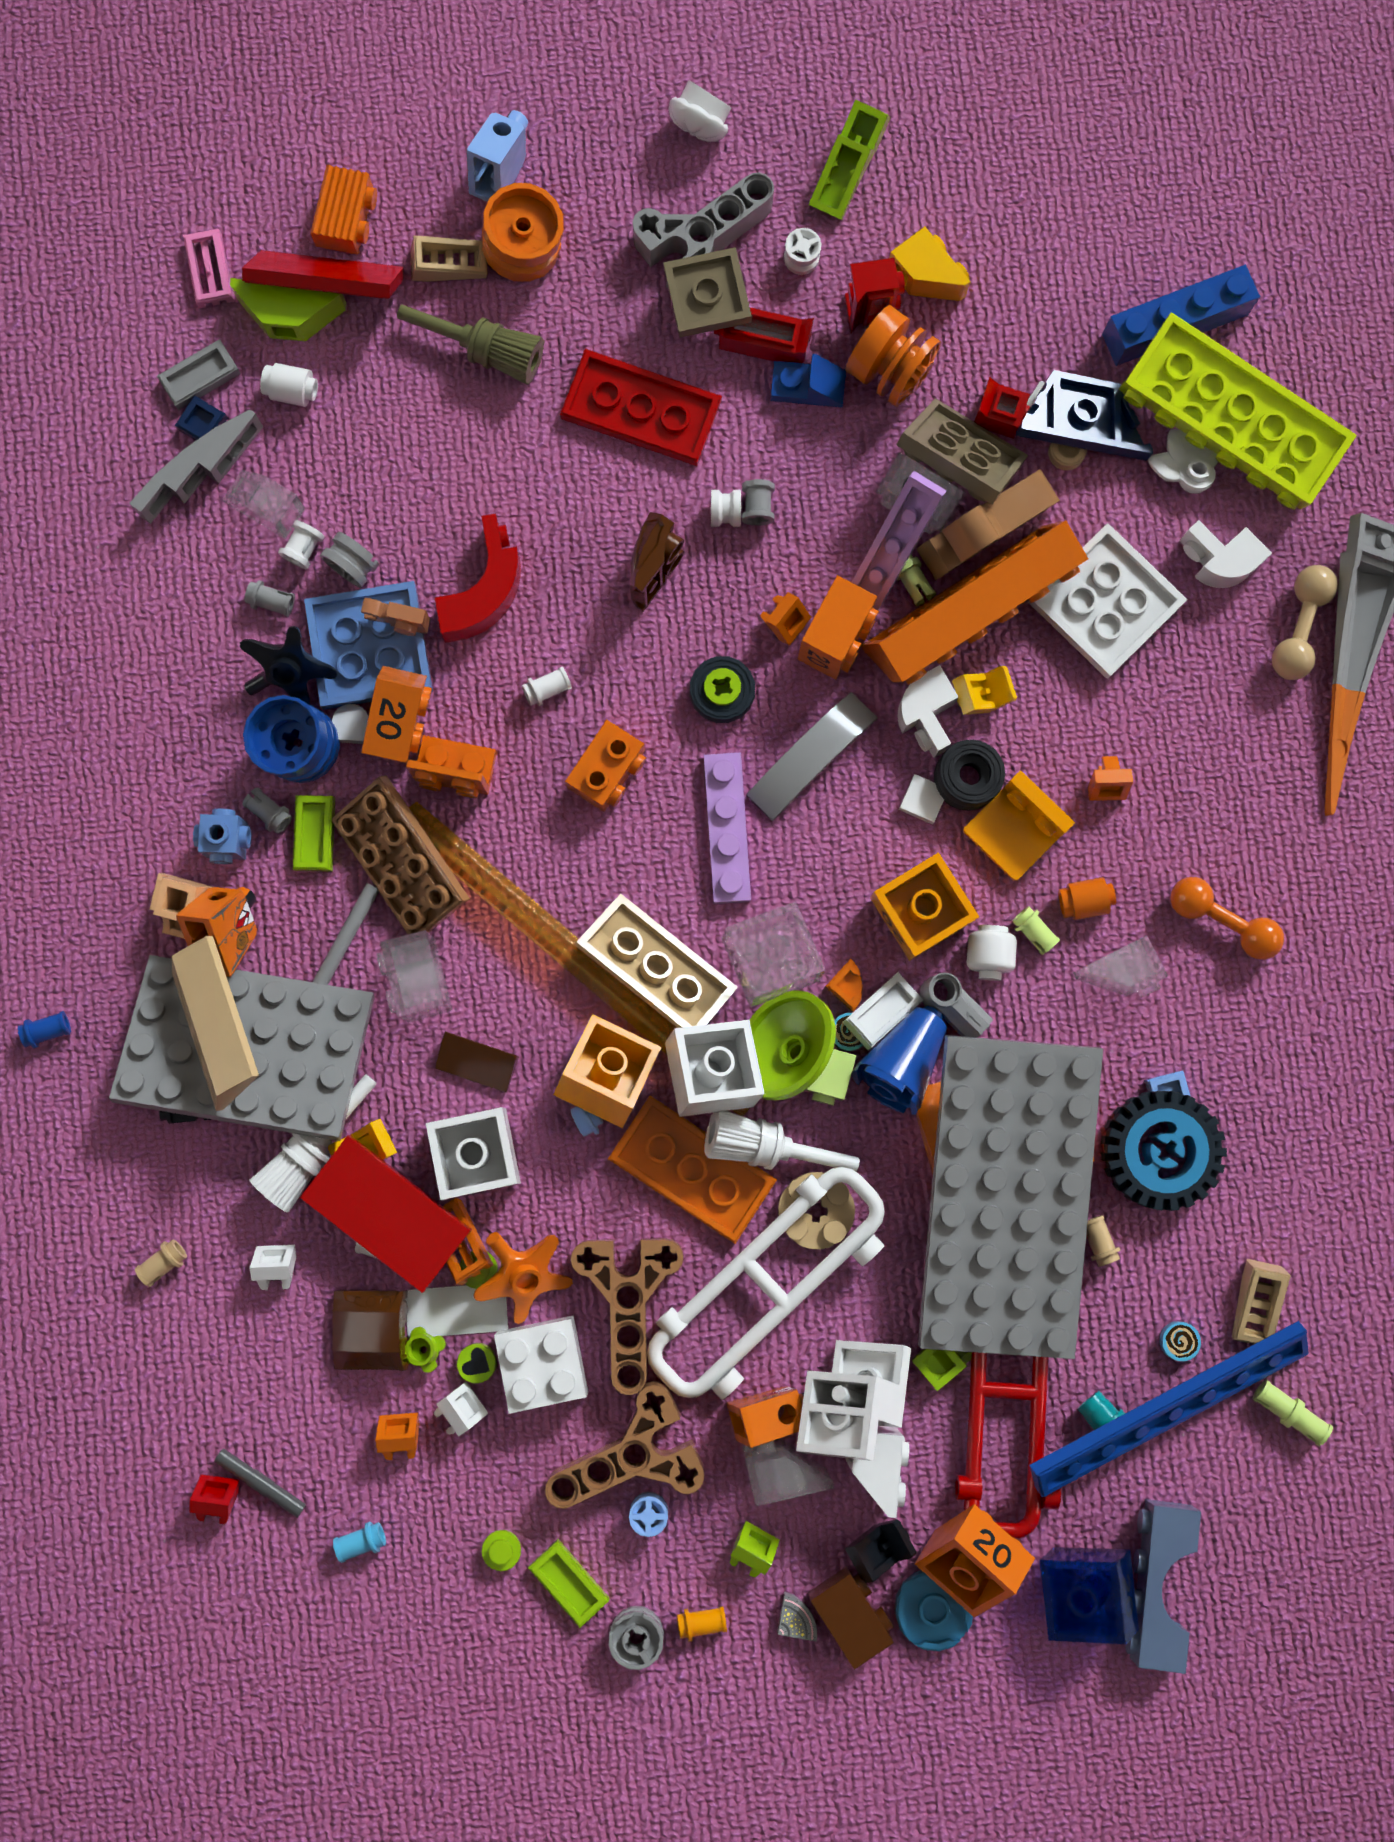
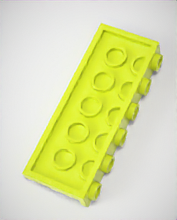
M1172 312L1167 316L1143 355L1119 388L1120 391L1125 393L1124 399L1128 403L1140 409L1143 406L1156 414L1154 418L1161 425L1173 429L1175 426L1186 433L1185 439L1190 444L1200 449L1206 447L1217 454L1215 458L1219 463L1230 469L1237 467L1247 474L1246 479L1248 482L1260 489L1267 487L1278 495L1276 499L1281 504L1293 510L1296 508L1302 509L1312 504L1357 436Z

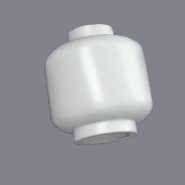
M979 925L978 931L972 932L968 937L966 962L968 968L979 972V979L1000 981L1003 973H1010L1015 969L1016 937L1008 933V927Z

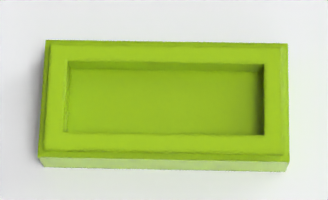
M295 795L294 871L333 872L334 824L332 818L335 816L334 796Z
M559 1539L551 1544L528 1567L579 1628L609 1602V1596Z

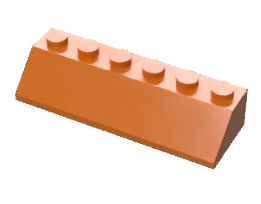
M1066 520L1041 526L862 644L861 647L892 682L906 681L907 685L923 677L927 673L924 668L935 660L938 664H941L956 655L958 652L955 647L967 640L971 644L988 633L986 627L994 621L998 620L999 623H1003L1019 613L1018 605L1026 600L1033 603L1050 592L1047 586L1059 579L1063 583L1080 572L1078 566L1089 558Z

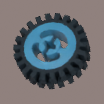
M1175 1091L1141 1093L1137 1097H1131L1124 1101L1126 1104L1122 1107H1117L1113 1112L1115 1116L1112 1120H1108L1104 1127L1107 1128L1106 1136L1101 1138V1144H1104L1101 1160L1105 1161L1107 1168H1104L1107 1177L1112 1178V1185L1116 1190L1121 1191L1125 1198L1138 1203V1205L1161 1211H1175L1181 1207L1188 1208L1195 1205L1194 1201L1206 1198L1209 1195L1207 1193L1210 1187L1215 1188L1219 1183L1216 1179L1218 1173L1224 1172L1225 1165L1221 1164L1222 1156L1227 1157V1148H1222L1221 1143L1222 1140H1226L1224 1132L1218 1131L1216 1125L1220 1123L1215 1116H1210L1208 1113L1209 1108L1204 1104L1197 1103L1195 1098ZM1160 1122L1167 1123L1168 1131L1166 1133H1153L1148 1136L1156 1143L1167 1144L1166 1151L1173 1157L1183 1158L1185 1155L1183 1138H1185L1187 1144V1158L1184 1165L1177 1173L1167 1178H1160L1158 1170L1160 1168H1173L1178 1163L1171 1158L1160 1157V1149L1152 1143L1143 1142L1142 1144L1143 1163H1141L1138 1153L1139 1142L1144 1132L1152 1125Z

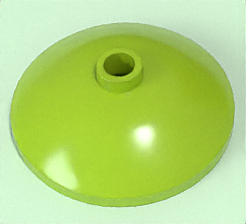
M799 990L788 991L774 996L757 1009L749 1020L765 1093L762 1098L778 1101L794 1097L806 1090L818 1079L831 1058L836 1038V1027L832 1012L820 998L809 992Z

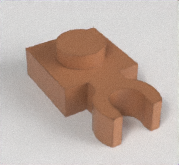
M364 598L361 609L365 619L390 623L394 627V631L407 636H415L416 632L427 634L431 621L426 610L393 602L386 604L371 598Z

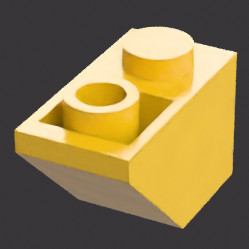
M925 226L891 251L889 258H895L896 270L903 272L905 290L909 295L961 301L966 297L971 282L966 268L960 262H954L947 253L942 239L935 234L932 235Z

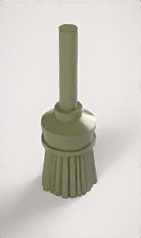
M403 304L398 309L397 319L459 341V345L466 348L467 359L470 363H479L487 369L494 367L526 385L532 382L540 366L545 343L542 336L506 329L503 324L489 322V319L484 317L474 326L466 324L462 327Z

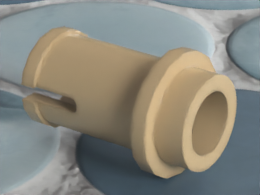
M1103 1215L1089 1219L1087 1222L1086 1237L1094 1254L1091 1256L1092 1261L1096 1260L1098 1267L1119 1260L1118 1252L1121 1251L1119 1246L1115 1247Z
M171 1240L169 1243L164 1241L161 1243L159 1251L141 1265L135 1267V1273L144 1285L151 1287L174 1267L180 1268L183 1266V1260L187 1258V1254L176 1240Z

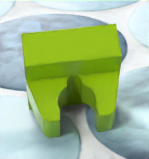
M745 1521L735 1541L730 1564L736 1567L738 1562L741 1561L751 1567L750 1576L757 1577L760 1573L766 1575L773 1563L780 1539Z

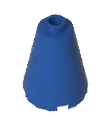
M930 1006L914 1008L855 1066L851 1075L856 1084L859 1086L863 1080L870 1086L867 1094L873 1099L903 1114L907 1108H911V1115H915L922 1106L947 1030V1025L943 1021V1014Z

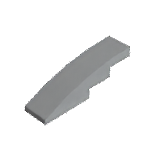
M249 409L215 427L183 449L158 471L129 503L140 517L151 524L172 496H175L185 504L206 476L220 483L262 430L263 425L256 413Z

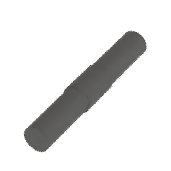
M224 1448L214 1460L215 1463L245 1482L246 1485L262 1496L267 1497L296 1518L305 1509L307 1504Z

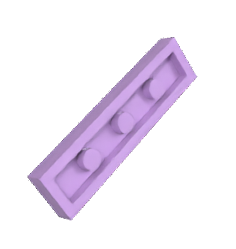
M915 471L907 479L851 582L878 596L874 605V609L878 611L946 493L945 489Z
M741 752L704 755L713 904L751 902Z

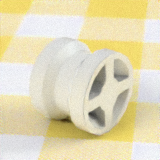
M798 228L792 231L786 238L784 262L787 268L794 274H809L818 266L822 244L816 232L808 228ZM796 253L803 254L805 258L796 255Z
M711 490V527H719L722 523H730L733 527L741 526V490H733L731 493Z

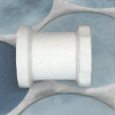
M295 520L292 525L294 531L285 548H280L278 554L292 564L308 569L310 566L308 560L318 542H322L325 536L312 526Z

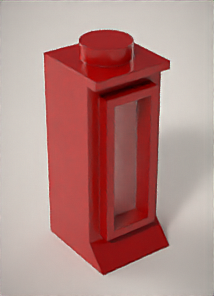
M750 308L752 315L751 323L714 330V334L719 335V349L773 362L805 363L814 318L799 319Z

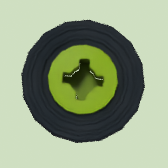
M716 656L705 660L695 669L690 680L689 697L694 709L703 718L714 723H730L740 719L750 710L755 698V681L751 671L741 661L730 656Z

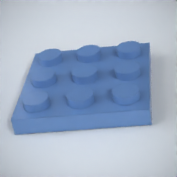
M414 581L304 599L312 655L318 660L333 666L338 674L335 679L316 678L320 707L323 710L338 708L347 704L356 705L372 702L376 678L382 666L426 675L425 686L431 687V692H433L424 634L416 632L415 636L403 635L394 631V627L390 623L365 619L364 614L361 613L364 598L375 599L386 604L393 602L420 609Z

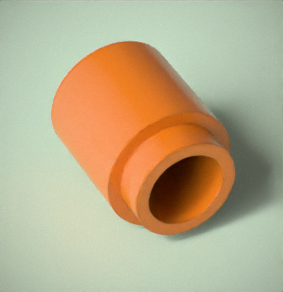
M1103 877L1068 883L1066 888L1058 889L1059 904L1064 919L1072 917L1075 921L1110 914L1111 906L1116 905L1114 886L1112 883L1106 884Z

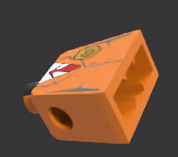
M245 887L237 889L208 888L176 915L187 946L205 936H213L226 977L232 976L257 934V928L250 908L256 902L254 893Z
M785 1386L726 1402L736 1441L752 1448L799 1432L804 1392L799 1394L797 1389ZM783 1406V1415L778 1418V1411Z

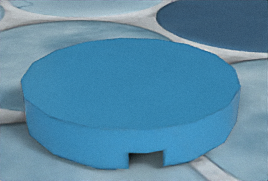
M922 1570L914 1572L903 1581L896 1594L894 1612L898 1626L909 1641L923 1650L942 1651L954 1647L961 1641L960 1639L965 1635L966 1631L968 1632L972 1625L973 1616Z

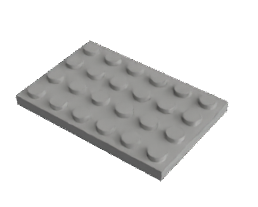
M149 955L109 1099L112 1103L341 1141L374 1002L373 992L316 984L314 982L236 969L231 977H227L259 1076L224 1110L216 1111L172 976L171 958Z

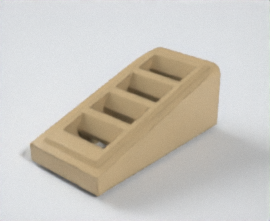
M413 236L411 244L412 281L428 282L487 277V261L482 251V241ZM474 252L475 266H468V253ZM453 253H459L460 265H453ZM438 254H444L445 264H438ZM423 255H429L430 263H423Z
M1251 1259L1246 1260L1232 1332L1233 1340L1256 1344L1275 1334L1291 1276L1282 1266ZM1259 1277L1272 1279V1283H1263L1258 1280ZM1255 1291L1269 1294V1300L1254 1297ZM1251 1307L1267 1310L1266 1316L1251 1313ZM1247 1322L1264 1325L1263 1331L1246 1328Z

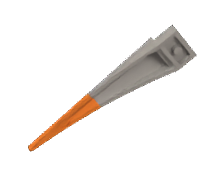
M1363 513L1350 516L1346 552L1340 554L1325 816L1333 815L1336 811L1345 767L1365 693L1394 613V525Z

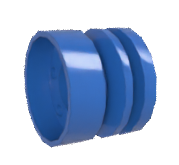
M287 695L267 698L255 706L246 719L243 731L245 750L252 762L265 772L287 781L306 783L316 781L327 774L337 760L340 740L338 739V732L332 719L299 698ZM296 738L303 740L301 747L293 745Z

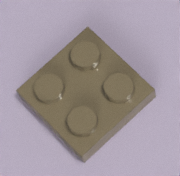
M736 247L663 262L679 338L751 323L752 315Z

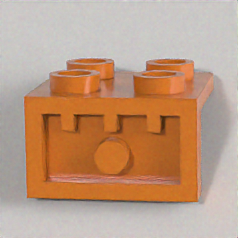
M423 735L418 760H407L406 768L414 780L419 782V787L423 789L441 791L443 786L456 789L457 795L478 798V794H489L497 751L492 748Z

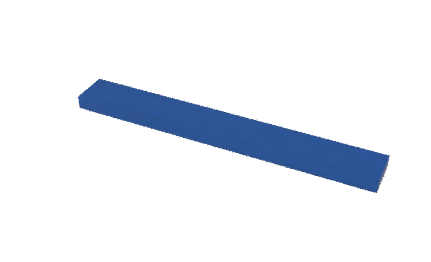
M1297 1321L1030 1464L1036 1490L1041 1497H1045L1309 1354L1307 1330Z

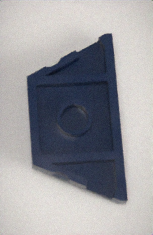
M1053 370L1048 376L1016 430V436L1138 460L1147 461L1153 454L1151 444L1144 445L1136 429L1141 423L1135 411L1130 408L1128 402L1124 399L1125 393L1119 390L1120 383Z

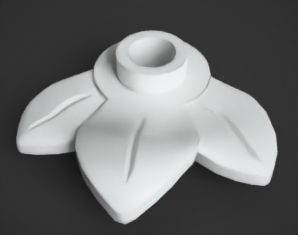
M1171 429L1167 436V452L1152 455L1148 459L1149 465L1159 477L1168 482H1179L1181 487L1189 493L1197 494L1207 490L1212 486L1216 477L1214 467L1218 463L1215 458L1217 454L1206 447L1200 449L1193 446L1185 439L1186 433L1179 429Z

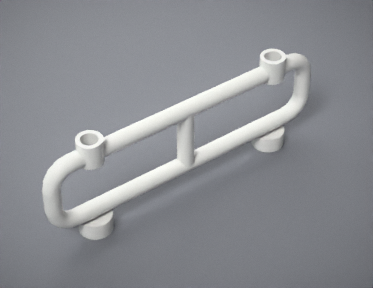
M838 1167L830 1169L818 1179L812 1174L809 1175L795 1189L800 1196L679 1312L671 1307L656 1321L660 1330L655 1333L649 1342L647 1349L648 1363L654 1373L671 1391L678 1396L693 1398L699 1397L712 1389L721 1400L725 1399L744 1380V1377L734 1366L846 1259L852 1255L861 1266H864L880 1252L884 1244L874 1233L883 1222L885 1213L883 1201L875 1189L853 1169ZM841 1182L848 1184L868 1205V1217L787 1294L756 1262V1259L810 1207L816 1204L833 1185ZM745 1271L776 1305L698 1380L690 1383L683 1381L663 1359V1348Z

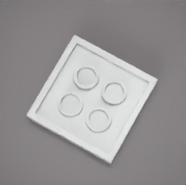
M1107 523L1083 547L1089 559L1078 566L1080 572L1063 583L1059 579L1047 586L1050 590L1047 595L1033 603H1028L1108 679L1188 599Z

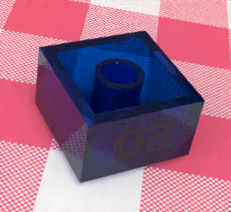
M1053 1547L1040 1559L1048 1641L1126 1645L1137 1633L1139 1626L1130 1549Z

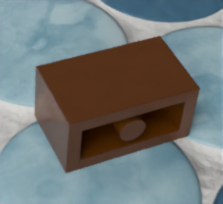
M847 1566L808 1592L810 1601L854 1670L894 1643L889 1633V1630L894 1628L891 1620L882 1606L876 1610L873 1608L867 1596L872 1594L870 1587L860 1578L858 1573L853 1576Z

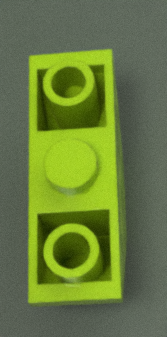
M230 279V286L239 303L267 336L272 339L307 341L346 310V301L343 294L245 283L242 279Z

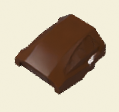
M653 512L649 513L640 530L630 567L631 599L642 612L645 611L665 584V575L669 576L675 570L684 555V551L681 549L684 539L673 532L674 522L662 514Z
M408 1290L334 1291L332 1310L334 1369L399 1371L408 1369V1361H403L407 1359V1354H405L407 1342L405 1323H407V1319L405 1318L408 1313V1305L405 1299L408 1298Z

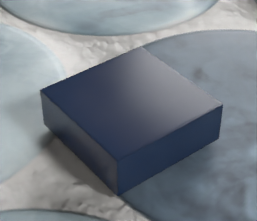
M194 396L175 426L182 433L194 440H198L215 427L225 423L228 417L222 411Z

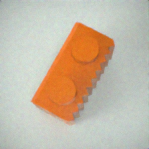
M330 164L326 165L310 232L316 247L358 255L361 243H367L369 237V222L366 221L369 210L375 209L377 202V188L373 187L370 175L367 172L347 170L344 167L339 168L338 166L333 167Z

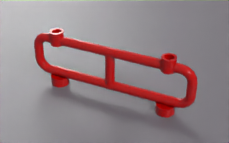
M972 1352L965 1476H956L955 1497L957 1500H964V1510L974 1504L980 1507L983 1489L981 1467L985 1397L1031 1400L1025 1516L1017 1523L995 1522L1011 1537L1015 1539L1024 1538L1032 1533L1039 1524L1041 1509L1058 1510L1061 1502V1488L1045 1497H1041L1034 1486L1029 1466L1044 1457L1049 1357L1033 1356L1032 1385L986 1382L987 1353Z

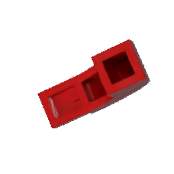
M496 513L481 516L488 552V563L482 578L476 585L464 592L435 597L440 632L445 643L468 639L488 630L504 616L517 594L521 577L519 552L517 546L510 547L507 526H499Z

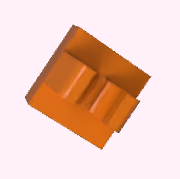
M787 592L785 596L777 595L772 599L776 608L771 614L763 611L760 617L779 641L790 646L812 617L799 597Z
M1102 756V766H1098V770L1093 771L1088 785L1089 801L1126 800L1133 784L1132 769H1120L1117 756Z
M418 1412L379 1415L375 1439L377 1453H382L386 1460H393L394 1452L407 1451L408 1459L414 1458L420 1427Z

